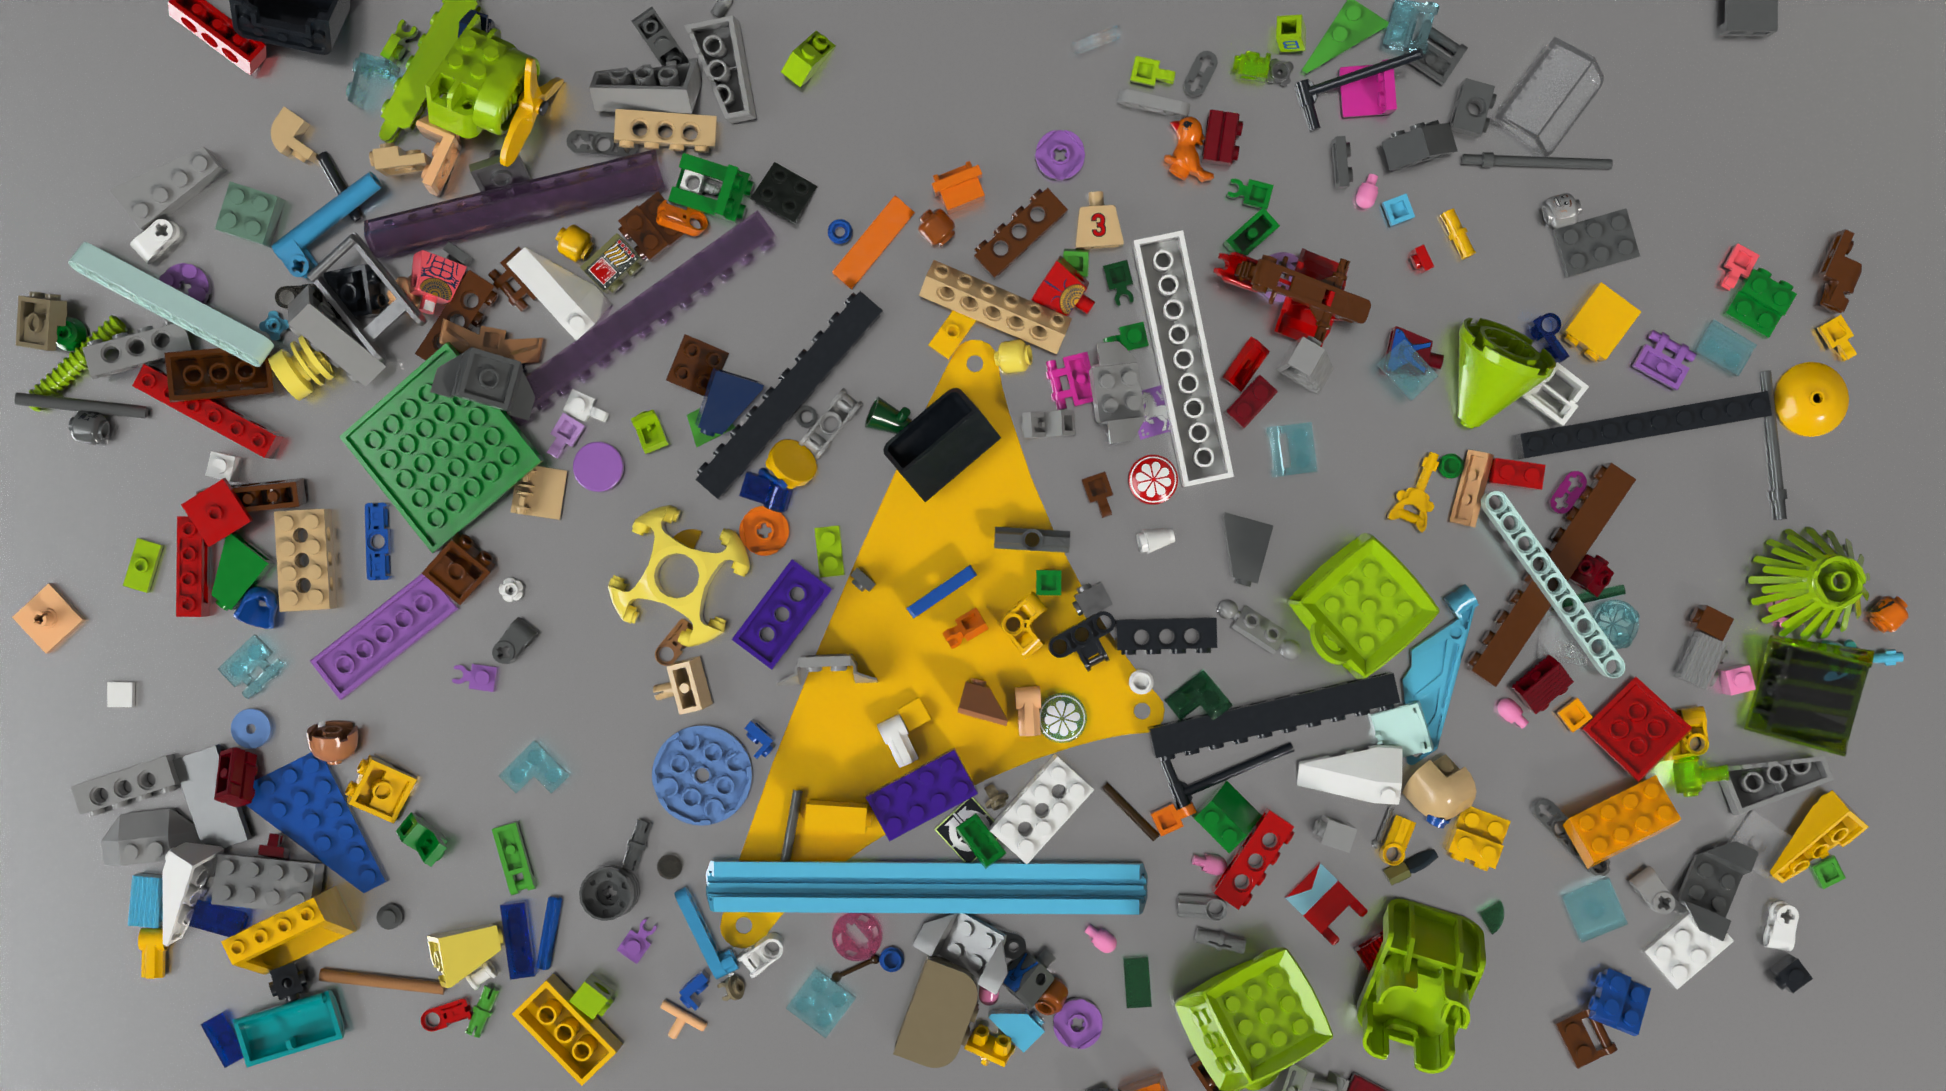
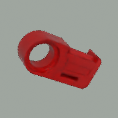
M468 997L455 999L427 1009L421 1016L422 1027L427 1031L433 1032L448 1027L449 1023L467 1018L470 1020L473 1011ZM433 1012L439 1016L440 1022L437 1026H431L427 1023L426 1017L429 1013Z

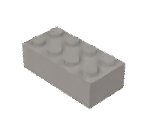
M217 854L211 904L284 912L321 893L325 864L234 854Z

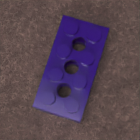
M791 559L731 640L771 670L774 669L832 592L833 588L795 559ZM800 587L803 589L804 598L801 601H796L792 598L791 592L793 588ZM785 607L788 609L789 618L786 621L778 619L776 614L778 608ZM770 627L774 631V638L771 641L763 639V628Z

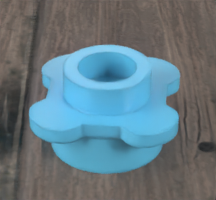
M270 311L268 318L259 324V328L261 331L267 332L271 340L277 341L289 329L288 320L279 317L277 311Z

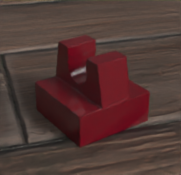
M270 833L267 845H259L258 855L289 859L290 849L283 847L284 836Z

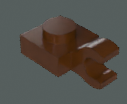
M1106 472L1082 479L1081 481L1089 503L1097 501L1102 518L1112 515L1107 498L1113 496V492Z

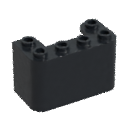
M229 0L233 28L241 37L319 55H327L332 51L350 11V0Z

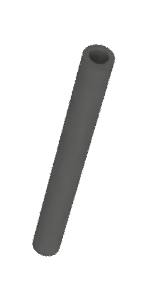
M18 392L15 394V405L85 411L136 418H146L147 406Z

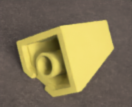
M494 924L427 935L431 961L438 972L441 971L442 975L438 976L440 985L445 988L453 987L501 951L500 944L503 943L502 931Z

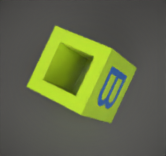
M1302 14L1277 16L1276 40L1280 52L1306 51V26Z

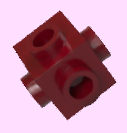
M1586 554L1570 577V580L1579 588L1598 598L1603 589L1610 583L1614 572L1607 566L1609 562L1601 556L1596 555L1592 557Z

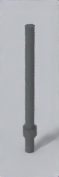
M1482 152V155L1462 154V164H1479L1482 167L1507 165L1612 169L1613 166L1612 159L1494 155L1493 152Z
M1771 370L1761 371L1763 392L1768 391L1772 412V416L1766 417L1773 481L1771 496L1772 500H1775L1777 520L1787 519L1785 504L1787 489H1784L1772 374Z

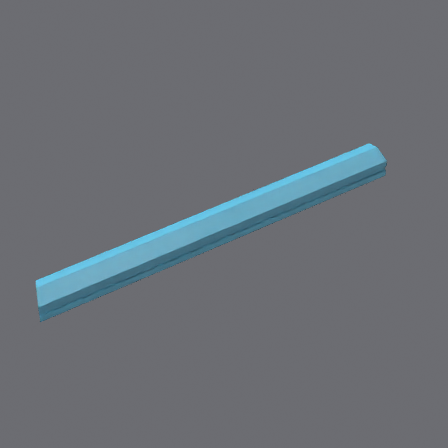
M710 861L706 872V896L710 911L1139 915L1143 913L1148 898V875L1143 863L1026 864L1019 862H995L985 869L981 862Z

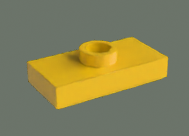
M952 311L928 346L949 360L977 320Z

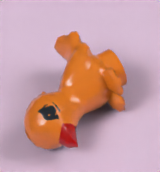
M1189 116L1180 121L1170 122L1176 131L1178 144L1172 156H1164V162L1171 165L1169 172L1182 180H1186L1188 175L1195 176L1202 183L1214 179L1213 173L1201 167L1199 155L1195 148L1196 143L1203 145L1202 140L1205 139L1201 123L1198 119Z

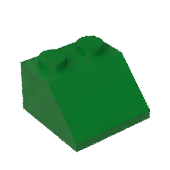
M1227 780L1196 810V813L1191 815L1229 854L1247 837L1262 817Z

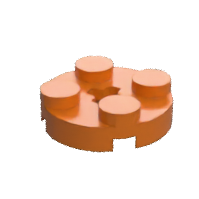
M758 506L751 509L744 516L739 527L740 539L749 551L761 556L772 555L781 550L786 545L790 534V527L786 517L781 511L770 506ZM766 523L767 527H771L772 532L768 533L767 538H763L762 534H758V529H761V524Z

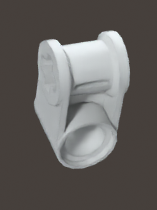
M158 219L144 232L135 237L130 246L147 264H151L180 237V227L174 221ZM164 226L168 227L166 229V232L168 233L167 236L163 235L165 232V230L163 229Z
M1776 901L1770 906L1767 925L1763 934L1764 947L1784 951L1793 950L1799 913L1795 907L1784 901Z
M769 933L742 951L736 959L739 962H743L750 971V977L754 978L781 957L784 949V939L777 933ZM775 942L778 944L779 949L770 951L767 949L766 944Z

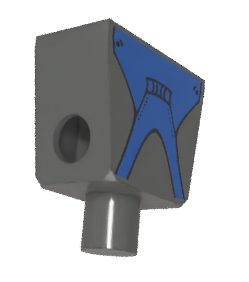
M1046 948L1036 959L1028 952H1025L1007 967L1008 974L1002 985L1027 1008L1031 1009L1054 981V976L1047 968L1056 958Z

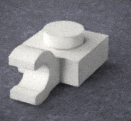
M572 389L562 411L584 422H587L589 416L606 423L610 414L594 407L596 399Z

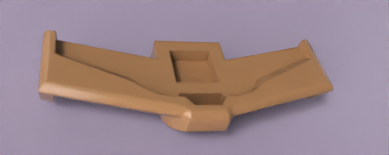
M443 318L439 343L444 345L450 342L459 353H464L473 347L517 360L521 363H536L540 360L543 338L505 340L506 330L480 325V331L477 334Z

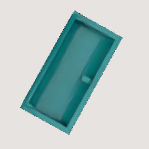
M331 990L232 1020L247 1068L342 1039L345 1035L342 1015L336 997Z

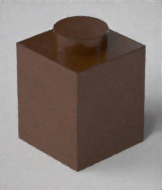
M1700 605L1699 608L1696 607L1690 617L1692 621L1690 627L1719 641H1723L1734 618L1708 605Z

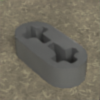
M1203 51L1196 57L1183 85L1184 91L1188 96L1194 98L1204 93L1218 64L1214 53ZM1206 57H1209L1211 59L1210 64L1213 66H1208L1203 73L1200 71L1202 62L1199 60H1205ZM1198 75L1202 77L1199 82V86L1202 88L1201 90L1196 89L1194 92L1190 90L1191 85L1188 82H1194Z

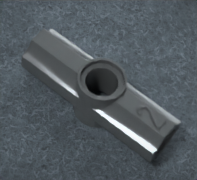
M995 527L994 548L1069 553L1070 531ZM1033 532L1038 535L1039 543L1037 546L1029 547L1025 543V537L1028 533Z

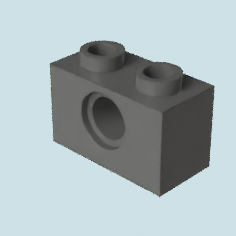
M1468 78L1462 81L1450 122L1453 132L1478 138L1482 135V132L1486 133L1490 118H1487L1488 110L1493 108L1497 94H1493L1495 86ZM1470 103L1478 105L1480 110L1478 115L1470 113L1468 109Z

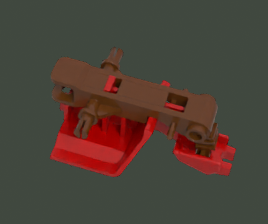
M1302 248L1295 270L1286 268L1287 256L1283 257L1282 263L1279 265L1276 264V258L1268 255H1263L1262 259L1256 260L1238 252H1231L1230 254L1219 253L1218 258L1225 262V267L1223 269L1214 268L1213 273L1222 277L1224 282L1253 292L1266 294L1267 290L1271 291L1269 304L1274 303L1277 294L1286 296L1274 330L1276 333L1294 340L1312 336L1322 343L1320 345L1322 347L1324 340L1330 333L1334 320H1343L1348 323L1356 322L1359 324L1365 323L1367 320L1371 302L1368 299L1344 291L1348 278L1346 274L1350 261L1340 258L1338 263ZM1281 274H1284L1286 279H1289V276H1291V282L1280 278Z

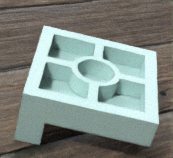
M1420 700L1396 706L1393 709L1371 713L1378 745L1402 746V758L1433 751L1434 746Z

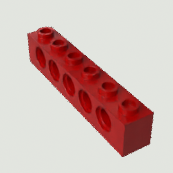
M143 364L132 385L264 458L272 459L284 438L215 399L170 402L167 373L154 366Z

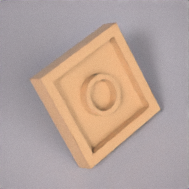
M48 583L12 617L46 654L54 650L86 620L52 583Z

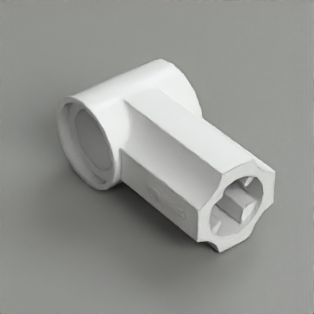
M900 714L877 724L879 732L885 744L889 745L899 768L919 759L908 737L909 732Z

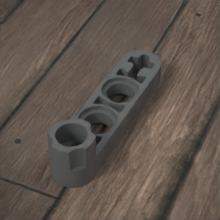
M1539 798L1534 801L1531 808L1534 817L1586 871L1594 876H1605L1609 873V859L1599 863V869L1595 867L1587 869L1579 853L1573 851L1572 841L1567 832L1561 835L1555 832V824L1558 821L1566 822L1568 817L1552 801L1546 798ZM1541 804L1544 806L1549 805L1547 808L1548 812L1553 816L1558 813V816L1551 820L1543 813L1539 815L1541 811L1539 806Z

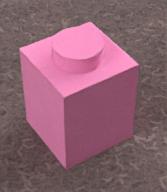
M1738 664L1717 670L1723 694L1732 696L1756 690L1750 665Z

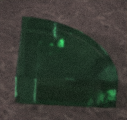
M1497 900L1478 912L1492 935L1497 932L1504 920V907L1501 900Z

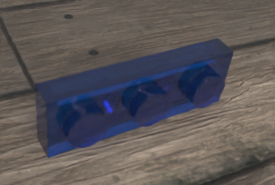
M526 901L501 904L500 910L510 980L536 976L527 903Z

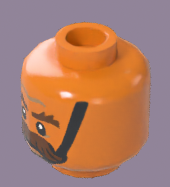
M1884 596L1871 608V618L1869 620L1882 633L1886 631L1893 633L1909 618L1906 610L1908 605L1898 596L1895 598Z

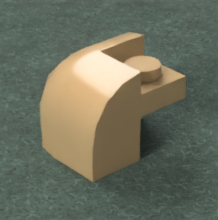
M1445 754L1434 762L1429 760L1410 777L1402 793L1426 817L1429 814L1448 820L1471 807L1477 791L1473 777L1467 768L1459 769Z

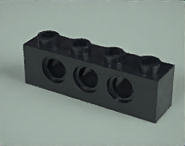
M1217 618L1115 620V650H1121V655H1136V650H1146V654H1161V649H1171V654H1184L1186 649H1196V653H1211V648H1217ZM1193 628L1197 632V638L1194 642L1188 643L1184 638V634L1188 629ZM1164 629H1169L1172 632V639L1168 643H1162L1159 638L1160 632ZM1138 630H1145L1147 633V640L1143 644L1136 643L1134 635Z

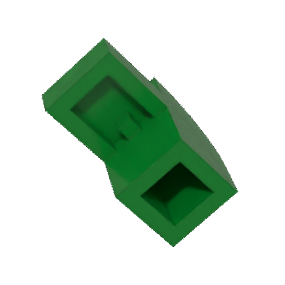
M412 812L396 830L401 842L416 850L422 861L430 867L443 857L447 849L445 845L448 842L447 839L431 824Z

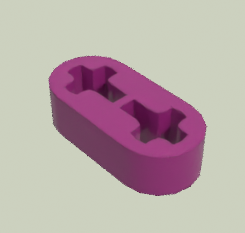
M1571 471L1563 476L1548 499V506L1552 512L1564 514L1573 507L1587 485V479L1582 472ZM1578 476L1579 479L1577 482L1580 484V486H1575L1570 491H1568V488L1571 485L1569 478H1575ZM1564 494H1567L1563 501L1566 504L1565 508L1559 507L1557 509L1555 498H1562Z

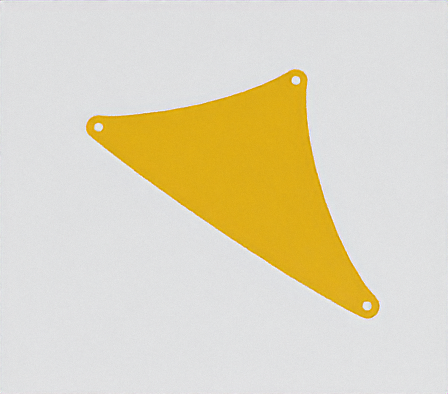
M969 340L958 346L926 409L948 390L959 388L981 411L1000 435L1001 439L927 502L923 501L896 469L816 655L853 654L855 661L858 663V672L877 678L878 683H855L853 666H847L846 671H831V666L822 667V670L819 672L808 673L772 763L739 861H781L793 789L801 790L803 793L791 861H847L866 846L886 835L876 815L873 812L872 825L867 827L866 833L805 830L806 804L809 800L869 803L866 799L867 794L954 747L974 785H977L1022 764L1071 747L1121 735L1149 733L1148 727L1161 724L1163 721L1164 704L1153 689L1146 694H1137L1131 690L1129 677L1136 669L1125 655H1121V650H1115V640L1110 633L1099 638L1110 660L1107 662L1102 661L1091 667L1089 672L1086 670L1077 651L1063 658H1057L1050 653L1048 643L1053 636L1086 619L1084 614L1078 615L1072 602L1076 601L1074 595L1078 594L1076 589L1081 587V584L1065 553L994 548L995 527L1053 530V527L1031 478L1008 410L999 366L995 364V350L984 341ZM973 355H977L983 360V367L977 372H972L967 368V360ZM1033 532L1028 533L1025 537V543L1029 547L1037 546L1039 543L1038 535ZM969 565L972 566L977 576L914 619L906 608ZM857 567L876 583L870 592L866 589L862 592L852 583L854 578L851 574ZM1036 570H1062L1061 595H1036ZM1033 591L1048 611L1043 613L1029 626L1034 629L1045 644L1029 658L1025 659L1002 629L1001 620L1022 598ZM976 607L989 629L968 642L964 637L958 647L951 649L942 633L949 628L955 627L957 625L955 621L957 618ZM1010 617L1006 621L1008 630L1013 631L1019 627L1020 623L1017 617ZM1099 617L1097 619L1098 628L1107 629ZM1084 627L1078 628L1075 631L1076 640L1085 641L1088 638V630ZM1058 639L1053 643V650L1056 653H1063L1067 648L1066 642L1062 639ZM1097 653V654L1093 655L1092 657L1088 658V660L1091 659V658H1093V657H1095V656H1097L1099 653ZM972 678L986 681L985 686L990 687L1007 717L1008 722L1006 726L958 713L966 681L971 682ZM1040 686L1041 708L1047 700L1054 696L1066 695L1076 699L1081 704L1085 713L1083 729L1075 738L1067 741L1051 739L1043 732L1041 726V735L1019 736L1015 687ZM920 697L931 720L911 731L908 730V737L919 759L899 768L889 745L885 744L877 724L898 715L897 709ZM1056 697L1047 702L1043 707L1041 725L1044 731L1052 738L1059 740L1074 737L1082 728L1084 721L1083 711L1073 699ZM1058 701L1065 703L1062 716L1056 707ZM1146 703L1150 707L1149 717L1139 719L1135 716L1134 708L1137 704ZM1067 704H1074L1075 710L1064 716ZM1054 706L1060 717L1049 714L1047 708ZM1074 712L1080 715L1078 721L1065 719ZM1046 716L1059 718V720L1050 725L1044 721ZM1061 720L1058 732L1051 733L1049 730L1050 726ZM1064 720L1076 723L1077 729L1071 731ZM1062 721L1068 729L1066 736L1060 735ZM723 912L720 925L721 934L725 941L733 947L748 948L766 936L785 912ZM746 917L752 922L750 932L742 934L737 931L736 922L739 918Z

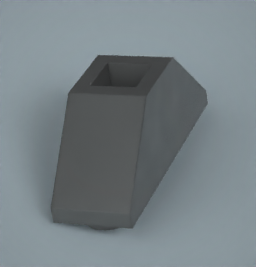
M650 7L632 20V23L662 66H666V62L676 61L677 64L689 63L687 57L653 7Z

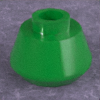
M66 317V326H57L56 345L60 349L75 351L77 346L81 347L80 343L82 341H86L87 330L80 320Z

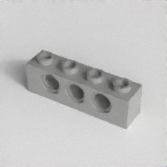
M170 321L162 323L163 327L153 329V326H147L138 329L136 334L128 335L125 332L113 335V340L103 342L102 339L89 341L87 346L82 347L90 376L94 380L140 368L143 364L152 365L163 362L167 352L190 351L192 348L187 331ZM159 336H167L170 339L166 347L160 348L156 346L155 341ZM136 342L144 344V351L140 354H133L130 351L132 344ZM109 349L119 351V357L116 360L109 361L105 358V354Z
M174 754L71 786L79 814L89 813V816L92 817L105 813L104 807L110 805L113 806V809L128 805L127 800L135 797L137 802L151 798V792L160 790L161 794L176 790L175 784H179L180 781L173 760H175ZM149 773H152L156 778L154 785H150L147 781ZM125 780L129 781L132 785L130 793H127L123 788ZM101 788L108 792L106 801L100 797Z

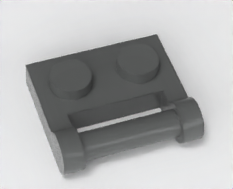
M1426 20L1404 54L1421 49L1424 58L1410 64L1443 85L1468 47L1454 42L1433 28V24ZM1425 35L1453 52V57L1450 58L1423 40Z

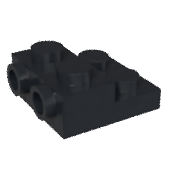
M369 264L324 273L326 282L355 318L377 316L383 312V308L386 307V299L380 292L379 284L382 280ZM332 306L331 309L335 313L336 318H342Z

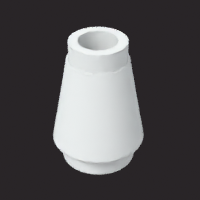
M1172 528L1144 529L1141 533L1136 534L1138 548L1141 553L1146 552L1149 554L1175 542Z

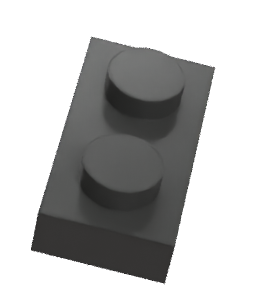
M1337 136L1332 140L1336 190L1347 189L1350 186L1349 182H1353L1352 167H1348L1347 157H1351L1350 142H1346L1345 136Z

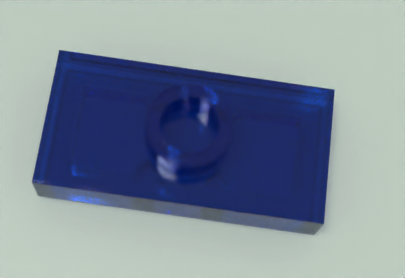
M225 1011L200 1024L224 1068L244 1058L235 1028Z

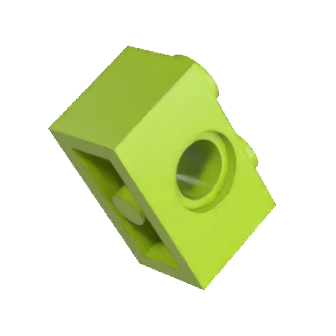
M591 973L569 1002L593 1020L597 1014L602 1017L614 1002L611 996L615 991Z

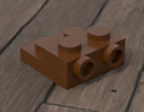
M659 191L618 220L622 225L618 230L627 240L630 238L634 240L637 244L634 250L643 260L647 257L651 262L686 235L685 233L657 224L658 207L665 200Z
M456 533L422 571V574L461 605L490 574L495 564L492 562L493 558L488 552H480L473 546L474 542L469 536Z

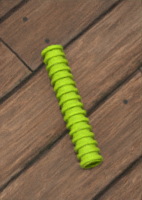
M109 316V321L105 320L103 322L104 325L98 327V331L92 332L93 336H88L86 342L82 341L80 343L81 347L77 346L75 352H70V357H65L63 363H58V368H53L51 374L47 373L46 379L42 378L40 384H35V389H30L28 391L29 394L58 396L59 390L63 391L65 385H70V380L74 381L76 375L82 374V369L86 370L88 368L82 347H86L87 342L96 339H102L103 342L113 340V335L128 331L126 325L117 316ZM29 406L35 412L42 410L41 407Z

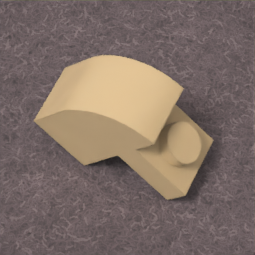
M283 107L271 127V139L275 148L287 157L292 152V155L303 163L306 159L314 163L317 159L316 156L319 155L299 141L311 124L291 110Z

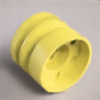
M304 336L298 338L300 345L296 341L290 343L293 356L285 349H281L268 358L269 364L277 378L298 401L314 391L311 379L322 386L325 384L323 376L327 380H331L336 376L327 355L322 351L317 352L309 345V340Z

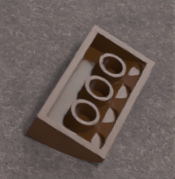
M221 348L165 353L169 400L170 402L274 393L272 371L268 361L270 354L260 367H255Z

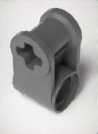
M517 617L492 649L493 658L498 663H513L533 642L538 632L520 617ZM502 648H510L508 650L509 658L501 657L503 655Z

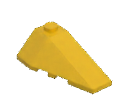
M1831 790L1829 793L1822 795L1818 802L1812 806L1770 870V874L1781 883H1784L1806 870L1813 859L1820 857L1824 859L1829 856L1828 851L1839 844L1841 847H1844L1852 842L1869 826L1838 794Z

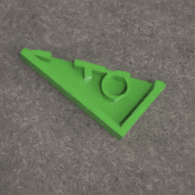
M1347 0L1301 72L1307 74L1319 68L1329 60L1336 58L1358 43L1385 29L1389 22L1357 1Z

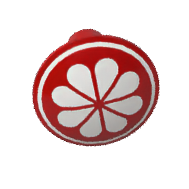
M1159 455L1144 456L1137 460L1130 469L1128 476L1129 488L1132 494L1143 503H1163L1176 491L1178 485L1176 468L1165 457Z

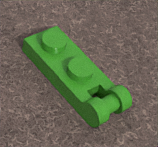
M518 822L493 828L492 833L510 894H519L520 890L536 889L535 878L530 868ZM522 873L524 879L517 881L515 874Z

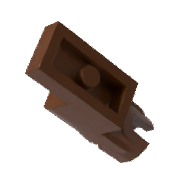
M1846 229L1837 232L1817 277L1829 282V284H1825L1820 305L1836 313L1845 311L1849 303V299L1845 295L1854 293L1855 286L1862 272V264L1845 257V254L1848 255L1854 245L1852 238L1855 234Z

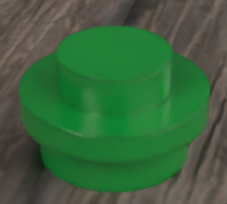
M1446 454L1440 459L1438 468L1444 477L1452 479L1462 473L1464 463L1458 455Z

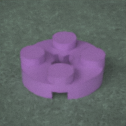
M1054 130L1046 133L1039 140L1035 154L1039 170L1048 178L1057 181H1063L1075 176L1081 170L1085 158L1084 145L1081 139L1073 132L1067 130ZM1056 149L1059 151L1064 149L1066 151L1064 155L1066 160L1062 161L1060 159L1056 161L1054 159L1056 156L1054 151Z
M179 263L173 265L159 278L160 281L179 291L183 282L190 284L191 288L188 289L189 294L187 295L205 305L209 294L211 295L212 286L205 271L192 264Z
M1082 997L1065 1001L1062 1010L1053 1016L1054 1033L1057 1039L1069 1048H1088L1101 1035L1103 1024L1101 1013L1096 1005ZM1076 1017L1077 1019H1084L1081 1030L1077 1027L1074 1029L1071 1027L1073 1019Z

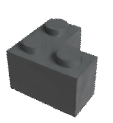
M1438 120L1426 124L1422 122L1410 126L1411 131L1406 133L1405 130L1391 133V138L1382 142L1390 171L1403 169L1422 161L1438 159L1458 151L1450 123L1439 124Z

